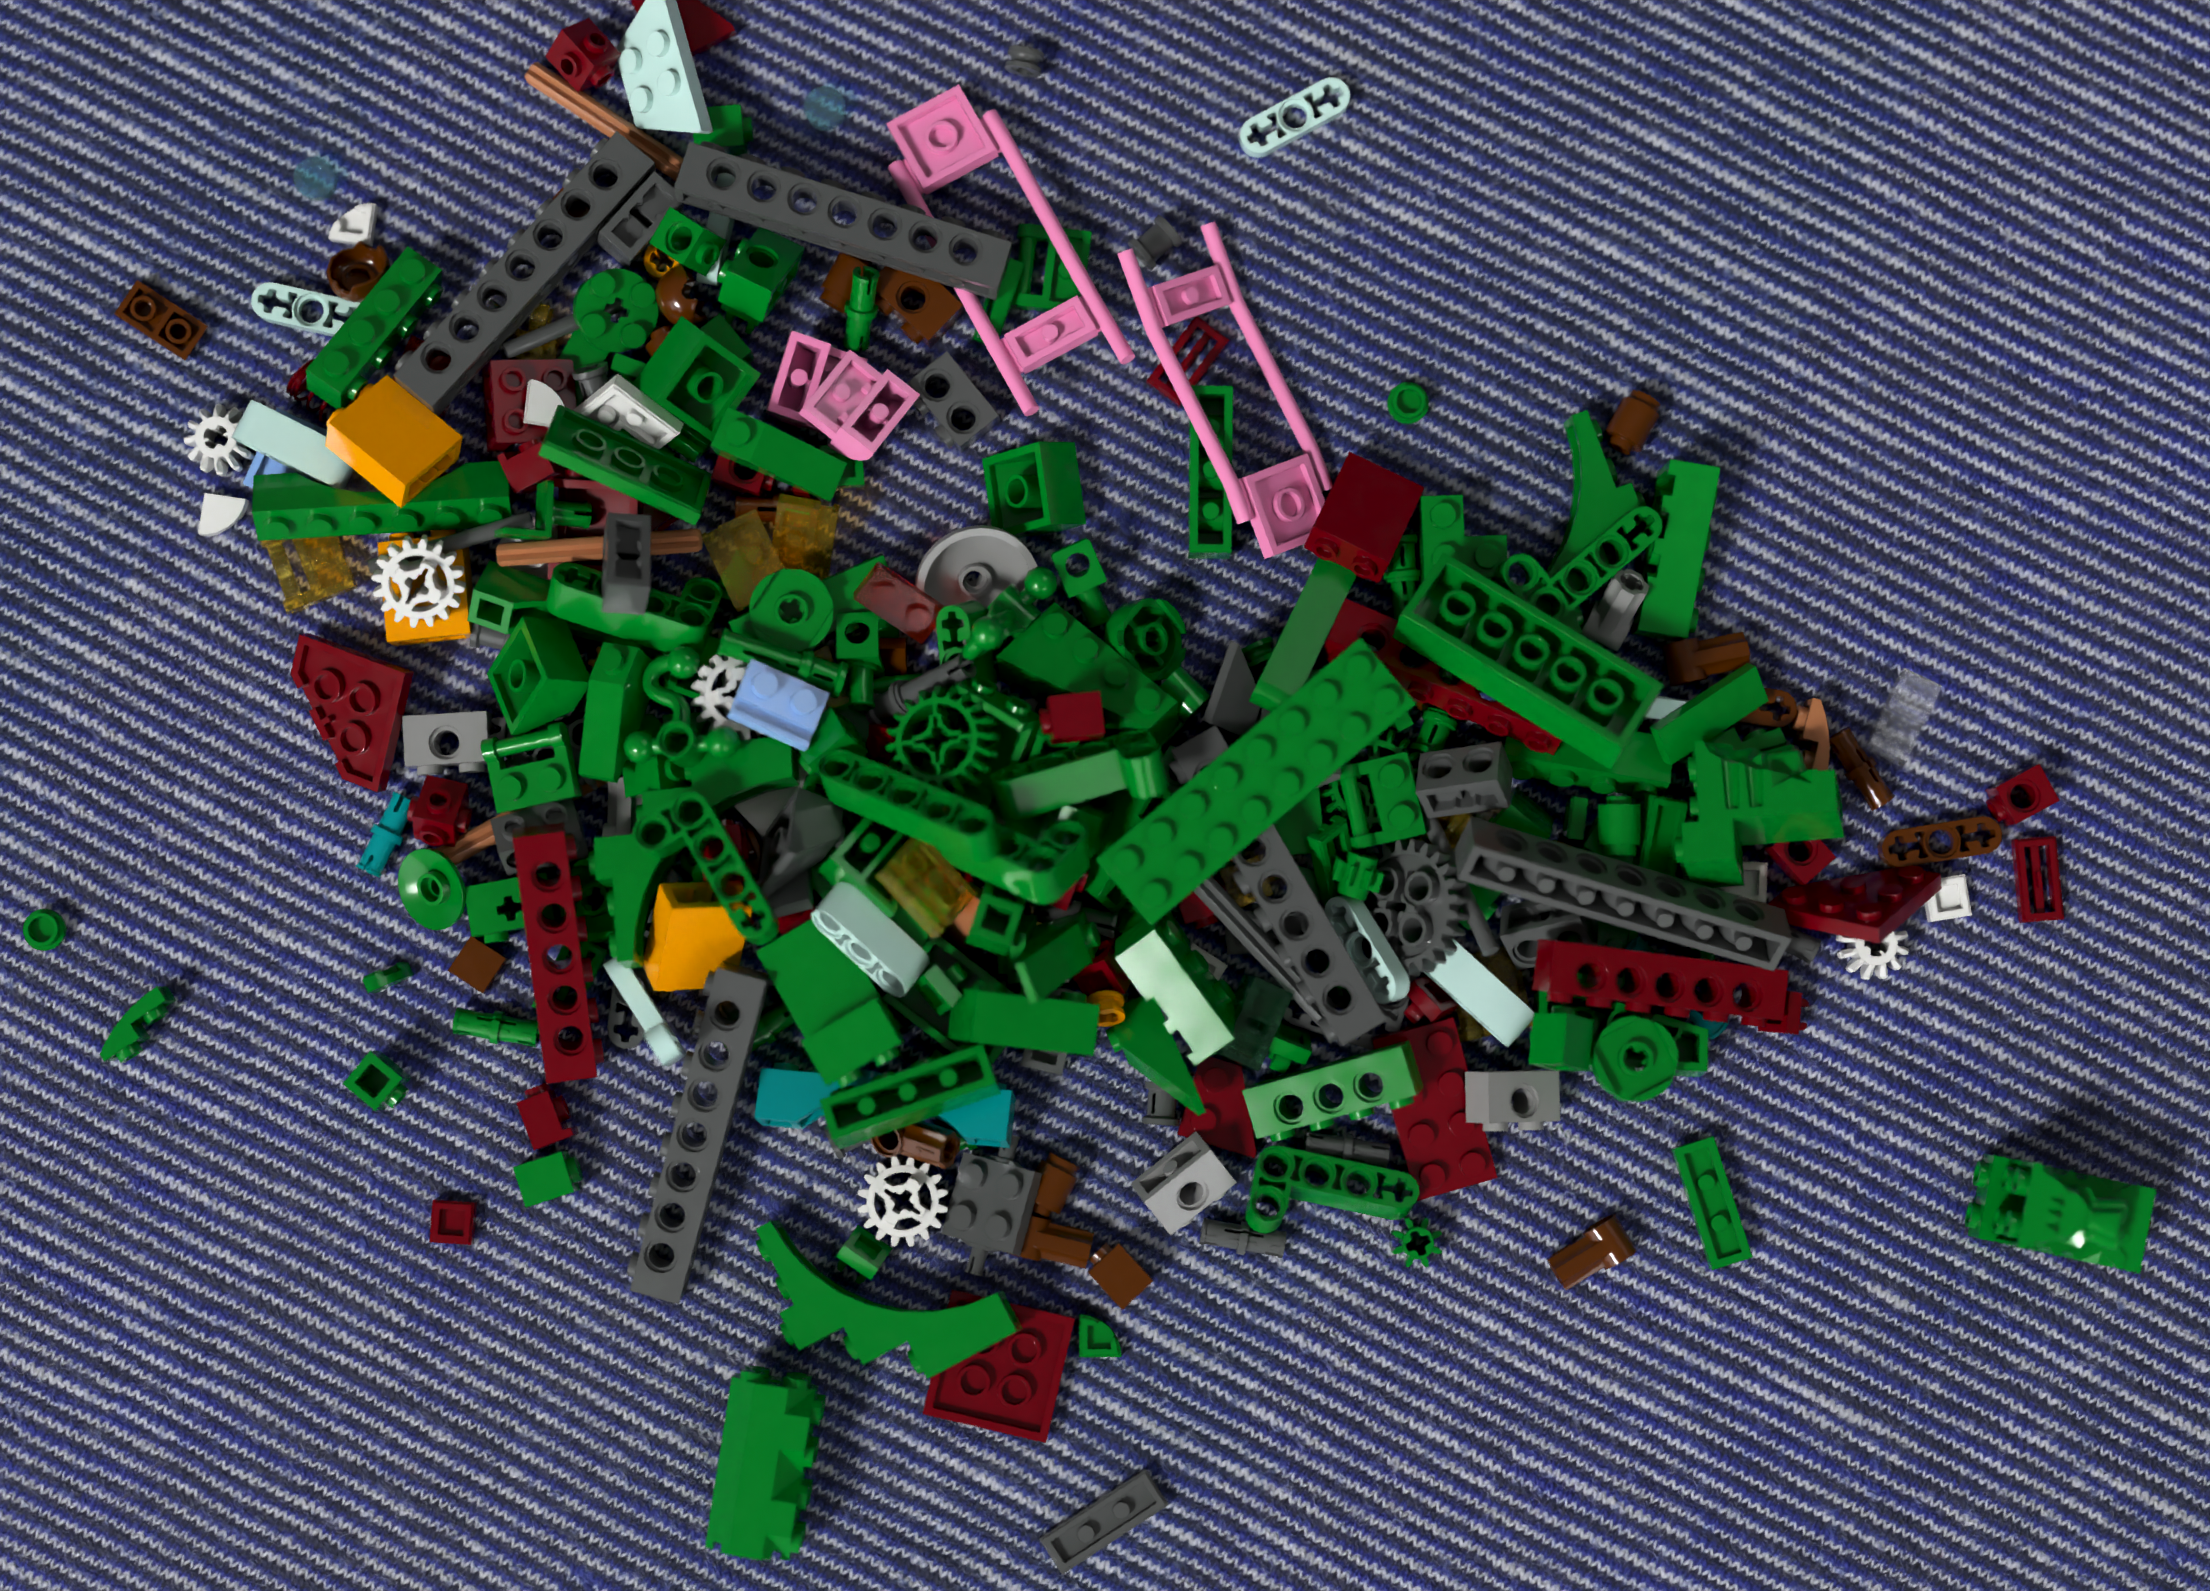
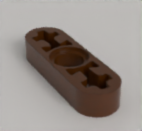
M1985 816L1899 829L1886 833L1880 839L1878 855L1884 864L1892 868L1991 853L1998 848L2002 840V831L1995 820ZM1977 824H1980L1982 830H1989L1990 838L1984 840V847H1981L1979 841L1961 843L1960 835L1976 832L1978 829ZM1956 826H1960V827H1961V829H1960V835H1959L1958 831L1956 830ZM1936 830L1944 831L1950 837V848L1944 854L1933 852L1929 846V837ZM1915 833H1920L1919 848L1924 858H1918L1919 850L1904 852L1901 861H1899L1897 854L1889 853V846L1895 844V837L1899 838L1901 844L1913 843L1918 841ZM1961 844L1965 850L1964 852H1960Z

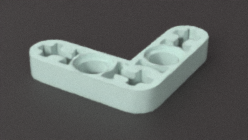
M612 958L604 963L603 966L645 1030L643 1036L662 1065L670 1067L686 1056L684 1048L633 969H626L617 962V958Z

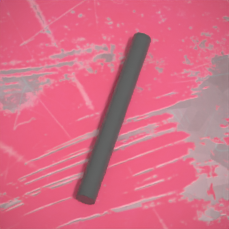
M655 279L646 282L652 286L654 291L656 290L657 282ZM617 298L613 304H606L605 312L611 315L626 309L622 307V301ZM573 314L507 341L502 344L507 358L511 359L579 330V327L575 323Z
M527 511L428 541V545L434 547L439 540L444 541L442 552L447 554L500 538L494 537V530L500 528L530 529L534 527V522L530 512ZM410 556L404 559L411 562L422 559L424 556ZM378 557L367 560L371 574H373L374 570H384L376 563Z
M1423 806L1420 807L1426 833L1431 844L1438 845L1439 852L1451 854L1448 864L1456 865L1455 853L1438 817L1428 818ZM1467 882V885L1459 892L1460 896L1469 897L1470 902L1462 905L1461 908L1464 913L1470 916L1467 921L1483 955L1489 956L1497 952L1499 946Z

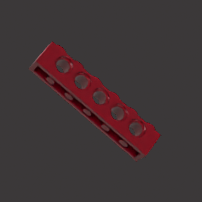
M1345 598L1326 640L1321 655L1322 659L1331 663L1361 638L1366 644L1372 645L1378 650L1372 652L1414 701L1423 704L1429 703L1444 709L1450 716L1456 719H1467L1484 726L1494 735L1508 736L1518 740L1535 752H1546L1555 755L1562 740L1500 702L1484 699L1479 694L1483 692L1394 639L1392 636L1398 620ZM1401 661H1410L1414 663L1417 667H1407ZM1440 677H1449L1452 680H1454L1456 684H1448L1444 682Z
M564 822L513 829L512 839L546 1084L597 1077V1063H604L602 1039L593 1038L591 1023L599 1022L596 997L588 998L586 983L594 982L591 957L582 958L580 942L588 941L585 916L577 917L575 901L583 899L580 876H571L569 860L577 859L574 834L566 835ZM552 862L561 871L553 879H543L537 874L536 869L542 863ZM556 903L563 906L566 913L558 920H549L542 914V910L548 904ZM561 944L567 946L572 953L567 959L556 961L548 955V950L554 945ZM567 985L574 988L577 994L572 1000L560 1001L554 996L553 992L558 987ZM567 1026H574L581 1030L582 1035L576 1041L570 1042L563 1040L559 1036V1032Z
M1538 939L1532 990L1546 991L1548 1001L1572 1003L1573 995L1586 996V1005L1612 1008V1000L1626 1001L1625 1010L1651 1013V1005L1665 1006L1664 1015L1689 1018L1690 1010L1703 1011V1020L1728 1023V1017L1731 1014L1742 1016L1741 1024L1766 1027L1767 1019L1783 1021L1789 970L1775 969L1771 971L1750 965ZM1584 964L1588 975L1586 981L1581 985L1578 981V970ZM1623 969L1626 973V984L1620 990L1617 984V976ZM1662 974L1665 979V987L1662 993L1659 994L1656 989V982ZM1701 980L1704 989L1701 997L1698 999L1695 994V986ZM1737 985L1741 987L1742 991L1741 999L1738 1003L1734 1000V990Z

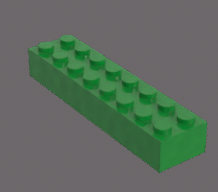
M1359 638L1100 855L1096 861L1152 926L1416 703L1366 643Z

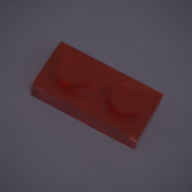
M879 561L853 593L854 600L920 644H923L935 629L938 613L945 607Z

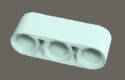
M250 400L232 435V438L239 443L332 488L345 490L354 472L352 467L325 446L326 436L253 400Z
M838 882L812 913V920L815 926L881 988L894 996H904L929 965V958L926 952L859 889L847 882Z
M1452 939L1457 947V951L1444 950L1447 962L1445 964L1434 963V972L1424 973L1506 1047H1509L1533 1021L1534 1012L1458 942Z

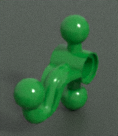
M1046 567L1031 569L1025 576V588L1022 591L1011 583L986 608L988 614L974 622L971 636L962 648V656L966 660H974L985 655L990 650L995 654L1001 649L1005 638L1011 635L1015 639L1034 622L1042 612L1033 603L1037 599L1049 598L1056 590L1057 578L1053 571Z
M687 646L676 647L669 655L655 658L644 670L642 684L645 693L656 703L671 708L674 715L673 721L662 726L657 737H654L648 731L636 730L625 738L624 751L631 761L645 763L650 761L655 754H664L677 766L690 768L701 762L705 752L709 751L716 758L726 759L732 757L738 751L740 741L734 729L721 725L714 727L708 735H699L691 727L690 707L686 699L677 692L664 688L659 684V678L665 672H670L676 678L681 679L691 678L698 672L700 659L698 653L693 648ZM682 737H689L686 748L680 752H675L674 748L677 741Z

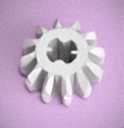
M221 404L215 405L213 416L206 409H200L199 416L203 421L198 424L190 420L187 424L189 428L195 431V435H188L183 438L185 444L194 447L188 454L189 459L193 462L201 461L200 469L206 473H209L215 467L218 475L226 476L229 465L237 472L242 471L243 467L239 459L242 456L247 460L254 459V454L247 450L245 445L232 438L241 419L242 412L234 407L227 413L226 408ZM217 435L228 438L225 446L214 443Z
M1906 931L1892 932L1880 943L1879 951L1872 952L1871 948L1864 946L1865 940L1836 935V941L1847 943V949L1838 951L1837 957L1852 958L1846 966V970L1849 973L1858 970L1861 966V979L1869 980L1873 975V971L1879 979H1885L1888 977L1887 966L1893 970H1899L1902 967L1895 954L1907 955L1909 949L1904 946H1898L1897 940L1905 939L1908 937Z

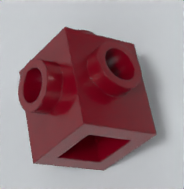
M587 18L561 29L545 57L578 93L592 86L600 88L613 77L615 71L612 68L621 56V53L592 20Z
M430 775L426 776L419 797L413 796L408 808L407 819L413 822L415 839H420L432 846H456L460 832L467 833L472 817V809L469 808L468 784Z

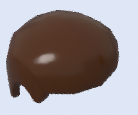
M359 241L352 248L340 250L330 258L326 275L336 295L344 300L360 303L388 271L390 262L382 245H378L377 249L363 241Z
M681 263L672 267L658 281L655 290L656 300L661 312L674 325L683 316L692 324L701 328L708 322L706 315L702 311L704 302L702 300L698 301L696 298H690L689 293L695 285V279L688 268Z

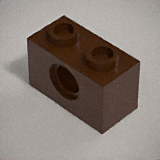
M887 266L879 272L880 277L876 290L875 305H878V309L887 317L893 312L903 322L900 327L902 332L916 345L923 341L931 348L964 314L963 304L941 283ZM917 292L925 297V303L920 309L908 310L902 305L903 299L909 293Z

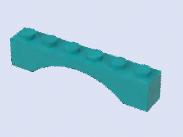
M774 1063L773 1069L761 1068L754 1118L763 1126L804 1129L819 1118L824 1117L819 1100L829 1097L832 1091L839 1089L838 1083L826 1086L816 1067L815 1072L798 1071L799 1067L797 1065L788 1063ZM860 1070L863 1076L847 1086H854L855 1088L867 1084L871 1078L881 1073ZM998 1083L1001 1094L934 1117L952 1128L969 1145L1010 1148L1016 1097L1012 1090H1006L1005 1084Z

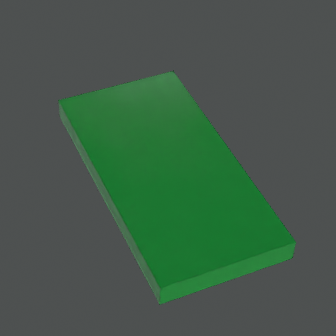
M562 405L557 406L538 455L694 526L701 515L712 476L711 473Z

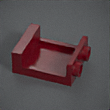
M1349 451L1305 542L1304 548L1323 560L1332 561L1351 570L1360 578L1370 579L1379 583L1425 487Z
M564 469V476L551 478V481H554V487L559 488L558 500L588 501L592 506V512H586V514L574 513L575 515L592 516L588 529L558 525V539L604 535L608 512L643 515V502L571 469ZM603 559L570 562L602 572ZM567 562L548 563V579H551L556 565Z

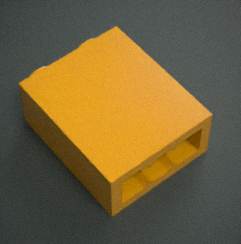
M386 375L375 385L372 383L367 384L359 392L356 400L347 408L340 407L332 413L326 424L328 430L325 446L402 508L458 460L463 437L391 377Z
M456 529L431 530V537H427L428 541L455 534ZM414 533L389 535V541L377 542L378 555L389 554L387 548L392 542L398 545L400 549L403 548L405 536L409 535L414 544H419L421 538H414ZM469 547L455 551L457 556L452 563L453 566H464L465 569L464 574L456 578V580L466 583L464 592L454 593L461 599L459 607L454 608L447 605L450 611L447 620L442 619L436 614L432 627H428L423 618L418 620L415 628L410 626V617L404 616L397 623L394 621L396 611L393 608L385 611V629L388 643L393 646L470 638L473 623L467 621L473 594ZM438 564L436 567L438 577L445 581L447 586L446 575ZM427 568L416 579H413V587L410 594H413L416 588L425 583ZM391 577L392 588L400 598L402 594L399 584L393 582ZM426 601L417 603L415 606L424 607L433 603Z
M728 881L726 885L728 896L739 895L744 889L740 881ZM709 882L659 884L643 959V969L654 991L673 992L676 990L703 989L709 970L716 971L723 961L735 965L740 964L745 938L736 930ZM749 905V906L744 907L743 909H744V910L749 914V916L751 917V913H752V908H751V906Z

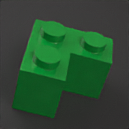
M1463 495L1421 496L1416 505L1419 570H1421V577H1419L1420 585L1443 553L1448 554L1495 583L1494 574L1496 568L1507 559V535L1465 536Z

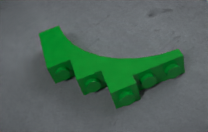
M1588 410L1570 416L1563 423L1572 455L1573 494L1570 516L1560 547L1545 571L1549 577L1622 515L1637 507L1646 506L1642 494L1639 491L1635 492L1632 483L1616 488L1614 483L1617 481L1615 466L1610 458H1605L1600 445L1603 442L1601 428L1596 419L1591 420ZM1636 522V526L1633 529L1641 526L1643 522ZM1601 544L1599 548L1601 560L1606 564L1612 565L1614 557L1608 546L1603 547ZM1571 570L1567 576L1568 584L1573 590L1581 591L1584 586V579L1580 573ZM1538 597L1535 604L1536 608L1551 616L1553 609L1550 601L1546 598ZM1577 606L1559 622L1579 634L1582 633L1580 626L1584 624L1580 607Z
M768 737L739 740L738 751L732 757L726 759L716 758L709 751L705 752V756L700 763L694 767L684 768L687 784H692V787L642 791V804L637 805L636 808L637 821L643 815L686 791H695L701 794L714 807L718 816H720L735 805L766 792L800 786L799 762L797 760L798 749ZM694 804L686 810L684 814L686 823H694L701 818L703 814L702 805ZM664 826L654 827L649 832L647 837L649 845H657L664 840L666 836ZM633 834L594 838V851H589L588 855L591 876H596V880L604 887H613V890L607 893L608 911L610 916L615 918V932H611L609 935V947L612 958H617V962L626 969L643 967L644 935L652 902L667 870L682 851L680 849L670 856L655 858L646 853L636 843Z
M780 1220L769 1221L756 1228L760 1237L756 1240L757 1247L766 1262H773L779 1274L775 1281L782 1296L786 1300L791 1298L794 1304L780 1312L783 1322L780 1323V1329L789 1345L795 1344L798 1350L809 1348L836 1332L845 1329L847 1336L843 1337L849 1354L854 1360L859 1358L862 1365L908 1342L911 1350L907 1351L913 1368L918 1374L924 1372L926 1378L929 1379L1023 1329L1004 1291L968 1305L942 1310H908L876 1303L844 1289L821 1273L796 1247Z

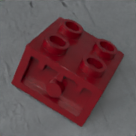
M571 359L490 360L482 369L487 452L505 451L511 444H523L538 437L544 440L548 427L523 423L527 385L531 379L542 382L553 389L565 407L571 410L576 408L575 380L572 376L574 364Z

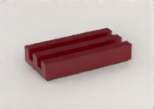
M1198 316L1194 317L1172 346L1177 357L1198 328L1204 332L1180 364L1185 373L1211 338L1217 342L1189 378L1191 385L1198 384L1229 343L1228 338ZM1160 362L1146 383L1152 388L1157 389L1161 395L1173 401V404L1180 408L1182 403L1177 393L1173 390L1174 387L1171 381L1168 380L1165 384L1159 380L1165 373Z
M2056 836L2011 840L2019 923L2064 919ZM2039 846H2045L2051 912H2045ZM2024 847H2028L2035 912L2032 914L2030 911Z

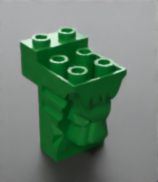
M1694 741L1695 756L1688 757L1690 782H1693L1695 796H1690L1692 822L1681 823L1682 837L1675 838L1677 863L1681 865L1682 876H1689L1691 882L1711 888L1744 886L1742 846L1844 838L1842 796L1835 769L1822 771L1817 769L1807 770L1802 753L1795 749L1792 744L1768 751H1761L1757 748L1734 750L1731 744Z
M812 919L756 951L805 1037L801 1043L826 1086L837 1082L839 1087L843 1088L861 1078L863 1075L860 1068L868 1063L875 1061L879 1067L900 1055L896 1047L905 1043L899 1031L905 1027L902 1019L891 1005L883 1002L879 995L882 990L880 986L873 983L865 971L815 926Z
M1984 1154L1983 1160L1977 1162L1973 1173V1185L1977 1186L1974 1203H1969L1965 1214V1226L1969 1228L1968 1236L2140 1273L2156 1189L1990 1154Z

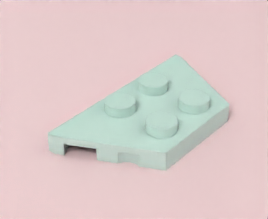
M645 0L617 46L618 51L621 53L617 61L635 126L642 129L710 134L713 132L677 1Z

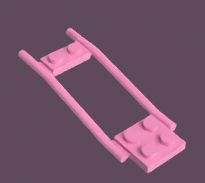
M958 84L886 123L889 132L905 158L902 161L896 160L888 166V171L907 204L923 209L926 212V216L933 217L922 194L928 195L999 157L998 153L1002 152L1081 294L1080 297L1075 296L1004 334V338L1000 339L977 295L954 288L1025 416H1031L1039 410V406L1021 374H1027L1098 336V332H1103L1121 364H1127L1135 358L1134 352L1096 289L996 109L987 111L979 119ZM925 235L931 248H933L937 244L932 237Z
M1216 221L1200 227L1214 266L1147 288L1133 248L1122 251L1117 255L1145 332L1223 484L1237 525L1249 520L1251 521L1263 557L1266 559L1305 544L1325 503L1322 492L1331 489L1333 483L1321 450L1244 301ZM1229 305L1304 453L1238 479L1162 329Z

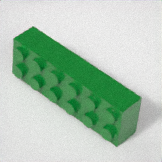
M1446 553L1441 555L1402 611L1392 636L1407 647L1610 770L1652 708L1664 685Z

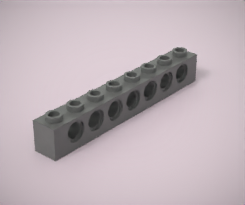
M618 131L609 140L603 138L595 145L590 153L591 160L581 170L575 168L566 177L562 185L564 189L554 200L548 198L540 205L535 213L536 220L527 230L521 228L511 237L505 254L499 260L494 258L489 261L479 275L481 280L472 290H463L453 301L451 313L443 321L438 319L432 323L423 336L425 341L415 352L409 350L397 362L395 366L397 372L394 374L396 382L437 416L445 410L502 347V344L515 333L596 244L599 231L654 171L656 172L655 162ZM602 175H612L617 178L616 183L610 187H601L596 184V180ZM579 204L585 205L590 209L587 215L580 218H575L568 214L573 206ZM548 235H558L562 238L561 243L554 248H546L540 244L542 239ZM520 265H530L535 269L528 278L521 279L513 275L514 270ZM493 295H501L507 299L504 306L499 309H490L485 306V303ZM467 325H472L479 329L478 334L470 340H463L457 336L459 330ZM446 356L451 359L446 369L435 371L429 368L430 362L435 357Z
M707 141L701 142L700 145L689 142L674 186L675 198L678 202L993 300L997 299L1011 255L1012 242L1005 240L1006 237L997 231L983 229L982 232L965 228V223L958 219L942 217L939 220L926 216V212L923 209L914 205L903 204L901 207L885 203L886 200L878 194L862 192L859 195L849 192L839 182L829 179H822L821 182L805 178V174L795 168L786 166L781 167V170L766 166L765 162L756 156L742 154L741 157L727 154L721 146ZM722 173H728L735 177L734 183L728 187H719L714 184L713 180ZM760 186H770L776 191L774 196L767 200L758 199L753 194ZM801 198L811 199L816 204L814 209L809 212H800L793 205ZM840 211H850L856 216V219L851 224L842 225L837 223L833 217ZM881 223H889L895 227L896 232L890 237H880L874 232V228ZM926 235L932 237L937 244L932 249L922 250L914 244V241L919 236ZM960 248H969L975 252L977 257L971 262L964 263L957 260L954 253Z
M1216 725L1171 750L1174 761L1168 765L1179 784L1183 785L1189 782L1229 747ZM1272 824L1254 839L1264 846L1265 857L1257 863H1250L1242 857L1240 851L1232 858L1238 869L1232 875L1243 895L1245 896L1251 892L1259 907L1254 909L1253 912L1264 931L1267 932L1273 929L1279 939L1280 944L1274 948L1286 969L1294 965L1302 981L1296 983V986L1306 1004L1309 1006L1316 1003L1323 1016L1317 1022L1328 1042L1331 1043L1337 1040L1341 1047L1385 1022L1386 1018ZM1279 877L1285 882L1287 891L1282 898L1272 900L1264 895L1262 884L1267 878ZM1298 913L1306 918L1308 929L1304 935L1294 937L1285 931L1283 923L1288 915ZM1312 950H1321L1328 956L1329 967L1321 974L1310 972L1305 965V957ZM1333 987H1343L1350 994V1004L1343 1011L1333 1010L1327 1003V993Z
M1470 817L1455 848L1459 880L1767 970H1775L1792 940L1785 909L1474 817Z
M725 961L717 967L716 971L709 970L703 988V995L709 996L705 1012L698 1011L692 1029V1035L698 1037L694 1052L687 1051L681 1070V1075L687 1077L683 1092H676L670 1110V1116L676 1117L673 1132H665L659 1151V1156L666 1158L662 1172L655 1171L648 1192V1196L655 1197L651 1213L644 1211L638 1228L637 1236L644 1237L640 1252H633L627 1269V1276L633 1277L630 1291L679 1304L686 1293L771 978L767 973ZM722 1001L734 1002L740 1010L739 1019L728 1020L724 1018L720 1013V1003ZM714 1041L723 1043L729 1051L728 1059L723 1061L714 1059L709 1053V1043ZM701 1082L713 1084L717 1089L718 1098L712 1101L703 1099L698 1092V1084ZM697 1122L703 1125L707 1132V1138L701 1141L691 1138L687 1132V1124ZM676 1164H690L696 1172V1179L689 1181L682 1179L677 1174ZM668 1203L679 1204L685 1212V1218L682 1220L670 1218L666 1213L665 1205ZM655 1244H668L673 1249L674 1258L671 1260L661 1259L655 1252Z

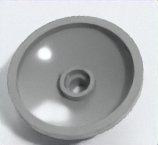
M985 525L957 529L939 539L923 557L915 580L917 605L926 623L937 633L936 619L939 611L945 606L974 600L987 608L1011 583L1022 591L1025 588V576L1028 571L1036 568L1037 564L1026 545L1006 530ZM972 571L979 572V577L976 580H966L968 573Z

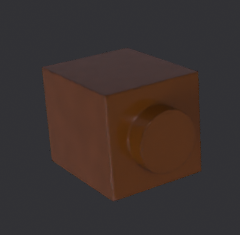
M1119 1241L1113 1247L1108 1242L1104 1243L1088 1258L1093 1264L1088 1269V1273L1122 1310L1153 1282V1278Z

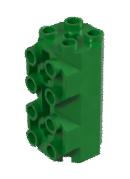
M745 1365V1369H742L741 1373H735L731 1378L705 1547L713 1550L717 1543H721L720 1553L757 1560H771L772 1552H781L780 1560H790L793 1553L799 1554L800 1547H803L807 1522L799 1521L801 1510L806 1511L807 1505L810 1503L813 1479L805 1478L806 1467L812 1468L813 1463H816L820 1437L812 1435L814 1425H819L820 1420L823 1419L826 1395L818 1394L819 1386L811 1384L812 1375L800 1372H787V1375L783 1377L769 1376V1368Z

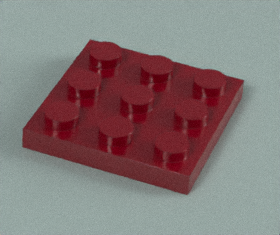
M952 1288L947 1308L968 1305L987 1296ZM1009 1302L1023 1329L931 1377L923 1414L1046 1443L1075 1317Z

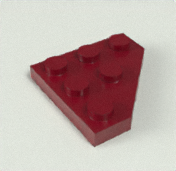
M310 633L299 634L290 674L297 688H303L312 707L309 713L323 741H329L338 760L335 766L341 778L375 792L386 791L402 725V716H404L414 672Z
M1919 866L1891 868L1808 883L1802 886L1787 887L1768 904L1785 909L1789 925L1881 943L1942 889L1941 874L1924 871Z

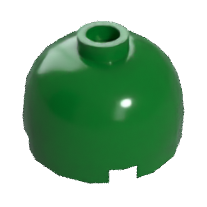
M1143 598L1124 603L1113 612L1104 628L1103 641L1152 681L1167 679L1180 667L1186 653V648H1181V634H1186L1185 624L1179 612L1168 601L1162 599Z

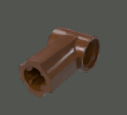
M1743 632L1716 636L1700 641L1698 638H1692L1662 645L1671 687L1707 679V676L1735 671L1746 663L1750 664L1749 646Z
M920 1121L871 1138L874 1149L884 1157L891 1158L901 1154L943 1169L953 1165L954 1159L960 1151V1137L956 1136L955 1131L925 1121Z
M1031 1214L1022 1251L1018 1257L1036 1261L1048 1259L1086 1269L1094 1232L1052 1223V1220L1049 1218Z
M1611 1214L1594 1223L1583 1232L1584 1236L1546 1258L1550 1268L1565 1290L1570 1289L1602 1268L1606 1270L1618 1265L1637 1251L1615 1214Z

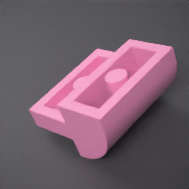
M791 331L766 413L798 428L805 427L823 433L803 418L799 412L847 352L831 347L830 343Z
M849 350L802 407L799 414L832 439L828 445L831 449L850 459L864 461L873 456L920 394L887 369L882 375L852 350Z

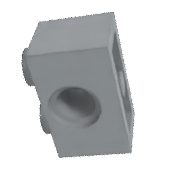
M488 711L402 716L405 766L417 769L418 776L442 775V767L459 766V773L485 772L484 765H487L482 756L481 741L490 738V735L494 734V725L491 722L493 714ZM455 733L459 739L458 749L455 753L445 756L441 752L440 742L445 735Z
M1559 1071L1465 1072L1466 1123H1483V1131H1508V1123H1518V1130H1544L1543 1122L1560 1121ZM1512 1096L1514 1097V1104H1513V1106H1512Z
M1195 1131L1130 1184L1167 1232L1172 1235L1179 1228L1187 1226L1209 1204L1221 1199L1227 1190L1237 1182ZM1187 1183H1189V1185H1188L1187 1187H1185L1184 1189H1182V1187H1183L1184 1185H1186Z

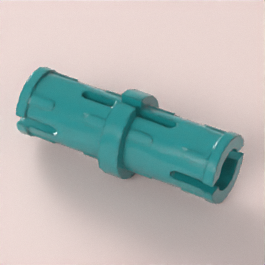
M395 791L378 825L373 824L370 830L373 835L360 861L356 864V867L366 870L367 873L381 878V873L396 844L401 845L404 839L401 837V834L408 822L407 814L411 799Z

